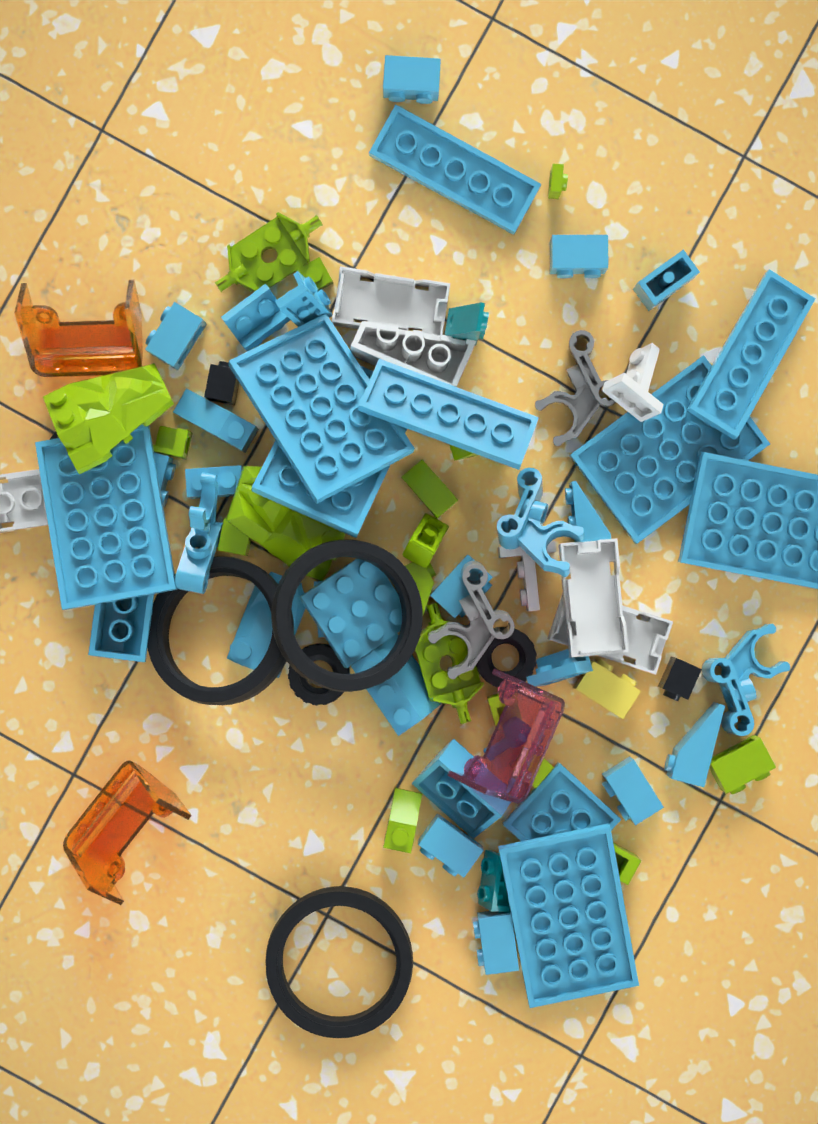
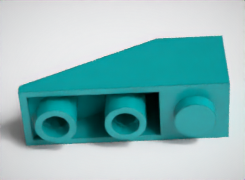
M480 302L449 308L444 335L465 341L466 339L475 340L476 346L478 339L483 340L487 328L489 312H484L485 303Z

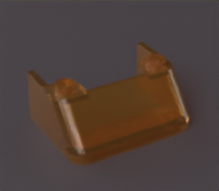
M129 280L126 301L114 308V320L60 322L58 313L53 308L46 305H33L27 283H21L14 313L30 368L35 374L42 377L107 375L142 366V313L135 280Z
M129 760L117 769L69 830L63 841V850L88 891L122 905L124 899L115 884L125 873V861L121 856L124 850L153 814L165 818L174 812L187 820L192 815L171 789L143 767Z

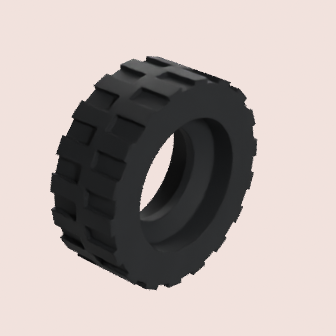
M514 628L510 637L506 639H493L476 664V667L482 678L492 686L502 689L515 688L520 684H524L527 681L526 677L533 674L537 663V653L529 637ZM501 644H510L519 653V662L510 671L498 670L493 665L492 653Z
M316 643L302 649L313 662L317 660L327 662L334 673L350 674V667L344 668L330 645ZM289 665L288 679L290 688L293 689L295 695L302 699L303 702L315 706L327 705L336 701L344 693L311 686L305 678Z

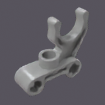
M585 330L573 333L569 341V350L576 365L566 369L576 390V394L570 395L566 392L554 391L546 398L535 402V408L538 411H542L546 406L553 403H562L572 411L574 420L571 429L566 434L553 438V443L557 447L566 441L577 438L599 406L610 407L616 403L613 399L608 401L606 397L601 399L599 396V390L603 388L604 382L608 380H600L589 358L594 348V338L591 333ZM578 338H585L588 341L586 350L579 351L574 347L577 344Z
M469 561L461 569L463 582L470 595L459 600L470 623L465 626L458 622H447L439 629L428 633V639L433 644L447 635H456L467 644L468 650L464 661L447 669L448 676L451 679H455L464 672L473 670L493 639H506L510 637L515 627L513 619L508 612L504 610L494 611L482 590V587L488 581L487 570L478 561ZM477 568L482 571L478 574L479 580L470 581L467 579L470 576L469 571L471 569ZM500 618L503 622L508 621L507 627L503 630H500L499 627H493L495 621Z

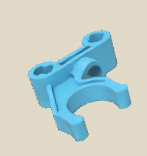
M525 468L517 476L518 493L521 500L515 514L504 515L497 522L499 544L509 550L520 546L544 571L567 577L570 574V564L551 558L547 553V546L558 537H570L577 542H582L584 539V529L564 521H555L547 526H543L548 512V504L540 502L543 496L542 475L535 468Z
M208 473L201 474L202 492L199 507L191 506L189 509L191 530L185 540V548L175 576L177 589L200 594L206 592L209 571L219 545L223 523L216 522L217 475Z
M765 624L760 628L748 630L725 658H709L702 665V675L709 682L719 683L728 707V711L722 716L721 725L724 731L729 734L746 736L754 729V718L748 702L755 700L757 695L749 675L753 674L756 677L770 679L779 673L790 670V664L786 661H779L772 667H764L755 658L754 648L756 642L763 635L774 634L776 632L774 624ZM715 666H721L722 671L720 675H715ZM739 716L741 722L737 724L738 729H736L734 724L738 722L737 717Z

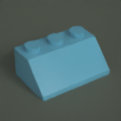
M154 594L95 605L88 655L146 662Z
M398 633L352 664L351 668L354 672H363L381 662L394 647L399 636ZM413 655L404 667L390 679L366 689L398 736L423 720L442 704L429 700L420 666Z
M455 739L451 740L440 750L411 783L473 839L502 817L516 796L505 783L498 779Z

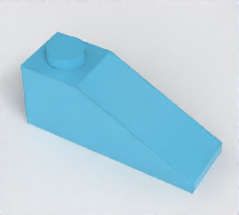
M187 388L173 411L176 415L244 453L247 452L259 430L250 422Z
M713 702L673 748L672 755H667L664 769L667 771L669 778L700 787L705 786L725 705Z

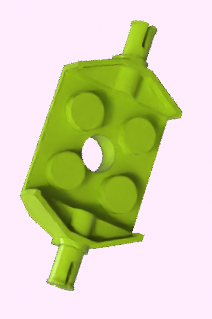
M278 212L276 213L277 217L233 246L229 244L227 250L230 271L227 275L215 281L220 292L234 283L236 285L240 284L251 292H255L264 284L271 288L295 272L296 269L309 263L308 238L311 232L323 226L319 217L315 215L306 223L299 224ZM268 249H273L277 252V259L272 263H266L262 260L263 252Z
M438 603L426 605L431 622H428L429 625L421 631L415 652L429 700L452 705L453 708H456L460 724L470 722L472 720L467 708V702L475 696L485 683L480 681L476 665L473 670L464 672L455 679L449 678L447 671L441 669L440 659L444 655L451 658L452 666L459 665L464 661L468 647L465 641L456 635H447L436 643H431L428 639V633L439 629L450 621H444L441 618Z

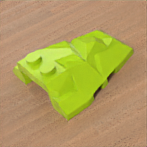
M155 363L73 382L43 396L57 435L65 446L79 474L106 462L112 457L111 449L122 440L127 444L133 439L130 433L140 425L149 426L174 405Z
M243 466L226 521L250 539L259 543L269 553L287 564L288 567L309 549L325 542L344 539L346 533L252 492V486L262 466ZM337 558L329 559L317 565L306 576L323 581L330 569L332 560L336 561Z

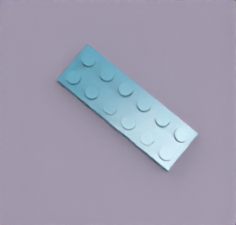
M396 104L369 151L370 157L513 235L516 233L541 187V183Z
M770 269L765 272L686 411L733 440L738 438L816 298Z
M379 359L358 408V411L517 470H520L539 419L537 416Z

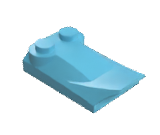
M270 572L269 575L279 584L282 575ZM302 583L299 584L291 608L294 620V635L297 633L306 609L299 598L304 594ZM254 586L227 659L253 670L264 658L272 637L270 607L266 598L256 586Z

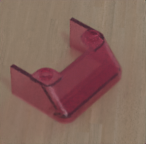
M494 669L493 675L505 679L498 688L499 700L505 704V707L483 757L477 755L466 762L464 774L449 771L448 776L485 795L519 804L525 800L564 712L565 702L556 695Z

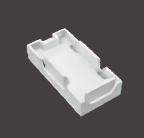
M340 266L332 323L334 326L358 329L361 323L354 322L355 319L394 326L402 330H408L409 328L420 329L425 334L441 336L443 335L450 283L374 274L367 270ZM361 277L374 279V282L362 281ZM415 285L429 287L428 291L415 289Z
M39 469L1 474L0 480L7 479L8 483H0V533L47 526L48 520ZM14 522L13 527L2 528V523Z
M617 538L560 543L558 545L559 559L570 564L571 579L561 576L569 658L629 652L627 628L623 616ZM609 562L614 563L615 575H611ZM615 618H619L621 632H616ZM570 622H575L576 636H572Z
M562 592L547 639L568 646ZM623 606L629 652L597 656L656 675L662 658L661 654L673 621ZM638 614L647 616L648 622L636 619V616ZM615 618L616 632H621L619 618ZM570 622L572 636H576L575 622ZM623 656L636 659L634 664L625 662Z

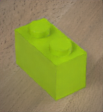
M752 735L712 756L709 767L720 790L726 794L729 792L736 794L744 790L746 783L754 779L755 781L763 780L771 775V770L776 768L762 739L756 735Z

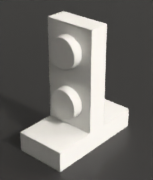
M653 343L633 351L629 358L630 363L627 373H622L604 382L602 389L606 395L640 422L660 414L664 405L648 392L660 350Z
M555 541L549 543L547 553L556 552ZM502 546L498 547L499 558L521 556V561L517 562L518 578H523L524 589H520L521 606H526L527 611L540 610L535 561L520 546L512 550L505 549Z

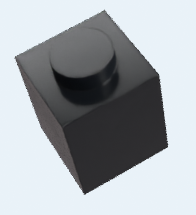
M219 361L218 365L210 364L204 397L209 401L235 405L239 381L230 369L229 362Z
M671 656L658 687L665 690L664 696L675 701H679L680 697L688 700L702 669Z

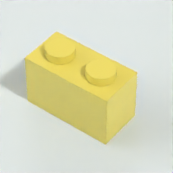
M600 658L597 663L590 660L593 671L581 674L573 688L621 719H624L641 692L635 687L637 682L625 674L618 677L611 672L614 667Z

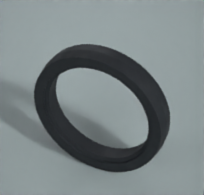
M343 539L317 545L303 553L290 565L276 588L272 603L271 620L277 646L285 660L298 674L309 682L325 689L353 692L379 685L390 679L404 667L415 651L420 638L423 609L417 585L408 569L399 559L377 545L364 541ZM339 557L361 559L379 568L393 583L400 598L402 608L401 629L392 650L377 665L354 674L330 672L310 660L300 648L291 622L292 602L301 581L317 565L329 559Z
M224 556L213 558L209 579L219 576H235L252 582L262 592L268 602L270 611H272L273 598L278 583L272 576L248 561ZM177 589L157 594L153 602L147 648L151 662L158 675L171 689L181 696L206 705L223 706L240 703L265 690L284 668L287 661L277 646L272 629L271 641L264 658L248 676L236 683L223 687H205L194 683L176 665L169 644V629L172 616L181 599L189 591ZM291 610V622H292V628H293V632H294V620H293V614H292V610Z
M333 886L322 888L298 899L281 915L275 924L266 949L267 982L280 1010L300 1028L327 1038L359 1036L382 1025L402 1003L409 988L413 972L411 941L399 916L379 897L353 887ZM332 906L355 908L375 918L389 934L396 954L395 975L385 995L369 1009L350 1016L325 1015L306 1006L290 988L283 967L284 946L293 928L309 914Z

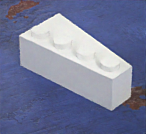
M362 321L351 344L350 351L355 358L376 366L379 359L457 387L476 341L454 339L452 336L425 334L423 331L402 330L394 326Z

